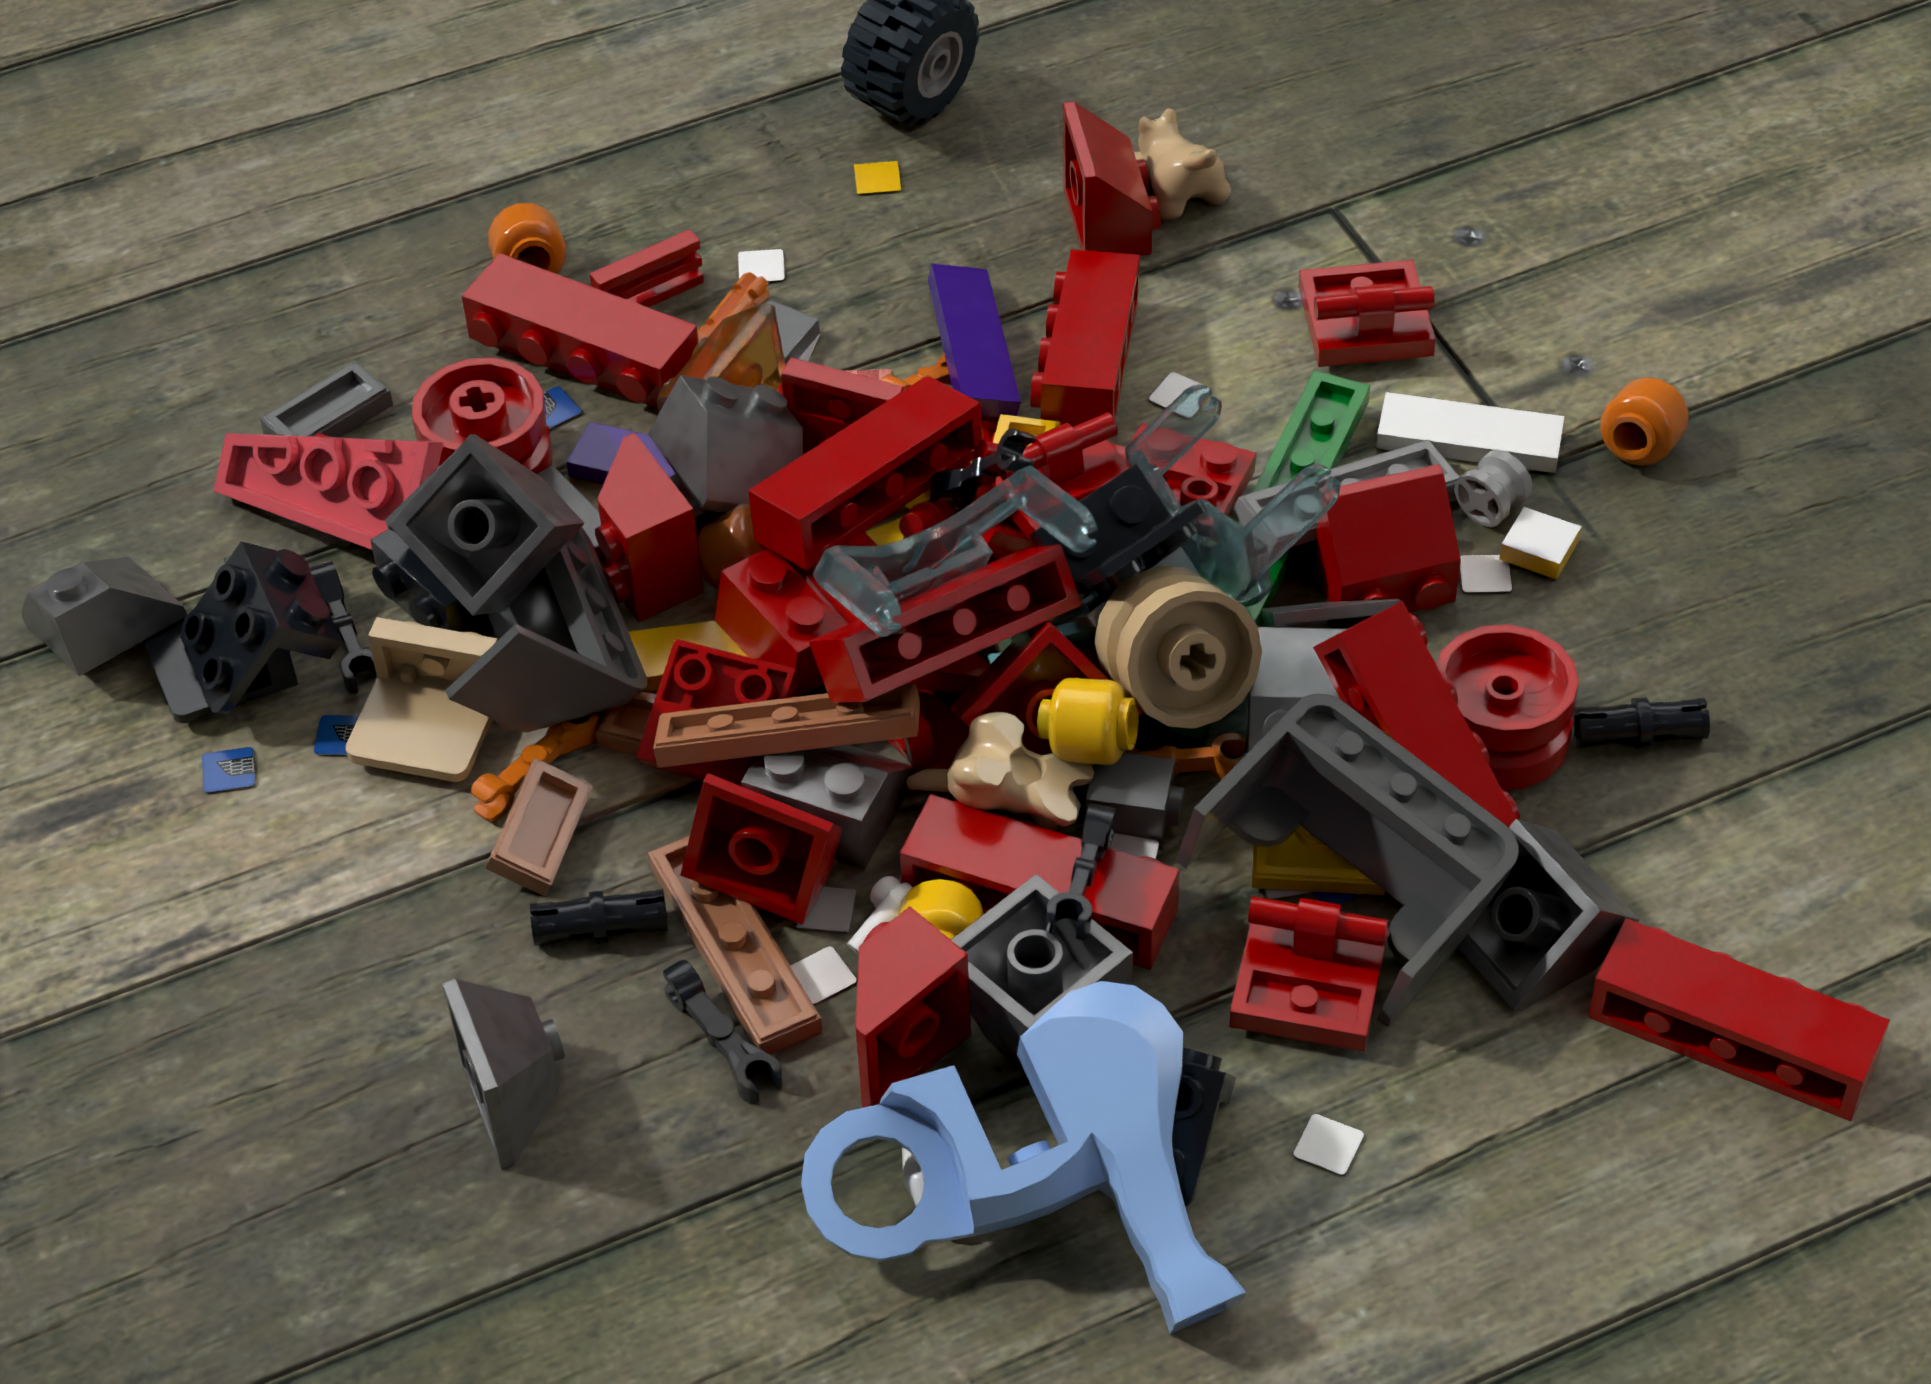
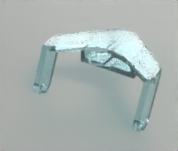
M1193 385L1184 390L1124 449L1126 461L1130 466L1138 465L1171 516L1196 501L1181 506L1162 475L1215 425L1221 414L1222 402L1215 396L1210 398L1209 403L1205 407H1201L1202 400L1206 396L1213 394V390L1206 385ZM1320 464L1308 466L1301 470L1244 527L1204 498H1201L1200 500L1207 511L1191 521L1197 533L1175 548L1182 547L1200 576L1209 580L1220 588L1222 592L1228 594L1243 606H1254L1260 603L1272 589L1269 568L1335 504L1340 493V481L1330 476L1325 486L1319 488L1320 481L1324 477L1331 475L1332 471Z
M1030 465L1014 473L960 512L920 533L881 546L836 545L826 549L813 576L825 591L876 634L887 637L901 629L900 623L892 620V618L902 614L898 602L986 565L993 552L982 535L1020 509L1077 553L1089 550L1096 545V540L1090 539L1087 535L1097 531V526L1092 514L1083 504ZM940 563L938 568L932 569L934 566Z

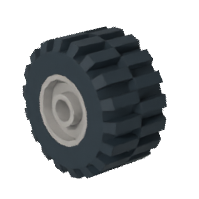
M867 0L858 10V14L850 26L847 34L848 38L843 47L842 57L844 61L841 66V76L845 78L844 87L846 91L851 93L853 98L907 126L913 127L915 124L919 126L926 124L932 116L936 117L945 106L952 102L968 76L979 41V32L977 31L979 19L978 14L974 13L975 7L967 0Z

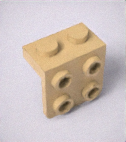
M376 617L368 634L377 679L346 743L349 761L354 764L451 782L463 781L470 774L493 719L449 700L446 689L498 641L497 638L482 636L474 632H458L424 626L413 621L402 622Z

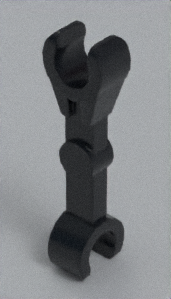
M1009 429L1001 437L997 451L985 458L974 459L972 465L966 469L960 468L934 473L931 477L930 500L938 501L942 497H952V506L963 509L970 506L979 487L994 484L996 478L1007 471L1021 476L1030 474L1034 468V461L1022 456L1025 448L1029 444L1035 443L1036 436L1020 430Z
M332 560L311 566L310 572L324 602L330 610L332 620L347 652V655L341 662L344 685L349 693L356 694L358 693V688L354 676L358 672L365 670L376 674L371 650L361 649L356 637L357 631L350 613H346L344 592Z
M1097 804L1089 805L1082 831L1081 857H1076L1070 889L1068 892L1053 896L1047 903L1045 931L1047 933H1054L1057 921L1069 918L1078 922L1076 939L1084 940L1089 935L1092 905L1085 898L1088 887L1092 888L1094 884L1097 862H1101L1111 848L1114 838L1112 824L1116 816V808Z
M681 960L665 969L663 976L668 982L665 986L667 998L679 1011L687 1010L707 1035L709 1044L718 1048L728 1060L738 1094L742 1100L748 1104L759 1102L758 1090L753 1082L749 1080L754 1075H766L772 1080L773 1085L777 1089L782 1088V1069L779 1061L774 1056L743 1040L734 1029L732 1020L728 1016L723 1015L706 995L703 982L693 966L687 960Z

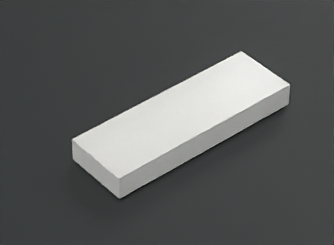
M1386 392L1377 433L1376 448L1392 451L1429 439L1444 458L1479 463L1490 451L1501 450L1515 456L1526 469L1556 473L1564 416Z

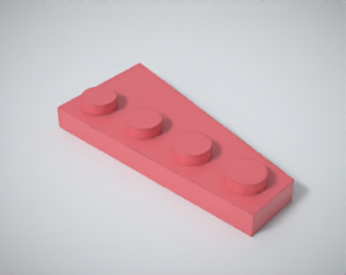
M225 433L214 492L372 550L370 540L388 529L385 519L438 468L444 442Z

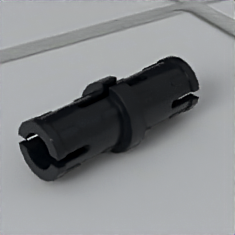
M1647 697L1632 698L1631 704L1618 706L1575 707L1573 712L1574 736H1580L1576 737L1575 742L1578 748L1634 743L1635 749L1651 748V742L1664 740L1708 739L1710 732L1709 710H1702L1707 708V701L1705 698H1696L1676 702L1649 703Z
M664 888L604 896L603 890L589 892L590 898L554 903H530L534 946L593 938L595 944L609 943L610 936L668 931Z

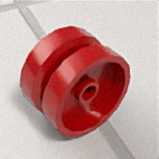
M492 357L465 359L439 369L423 381L415 394L412 404V420L417 441L444 442L439 466L472 434L479 436L536 474L552 466V444L550 431L546 424V406L543 390L535 376L517 363Z
M1510 624L1480 626L1457 635L1441 650L1436 665L1439 671L1448 676L1455 686L1458 694V707L1470 730L1478 734L1486 745L1489 753L1488 764L1501 789H1524L1547 780L1565 761L1572 733V715L1577 700L1579 680L1575 663L1559 643L1536 630Z

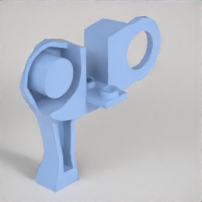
M1099 981L1070 991L1020 1036L1017 1051L1018 1058L1058 1146L1050 1149L1045 1140L1028 1145L1007 1158L1010 1167L1001 1170L953 1065L892 1083L881 1097L880 1104L846 1111L821 1128L805 1153L801 1187L807 1215L824 1240L851 1257L883 1262L910 1256L927 1243L957 1240L1023 1224L1051 1214L1100 1190L1114 1202L1119 1219L1145 1267L1150 1286L1161 1305L1169 1334H1173L1240 1304L1247 1293L1226 1267L1205 1253L1193 1235L1179 1185L1172 1149L1175 1107L1182 1076L1183 1031L1164 1004L1134 985ZM874 1139L895 1142L908 1150L919 1164L924 1181L921 1200L912 1214L896 1225L882 1228L859 1225L845 1216L834 1200L831 1187L834 1167L842 1155L856 1144Z

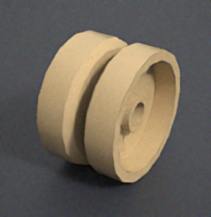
M1163 565L1135 574L1113 591L1099 615L1094 641L1099 667L1107 678L1120 683L1124 687L1127 697L1135 698L1138 707L1147 715L1169 727L1195 729L1219 721L1239 706L1257 679L1262 656L1258 626L1241 603L1222 592L1220 588L1188 568Z

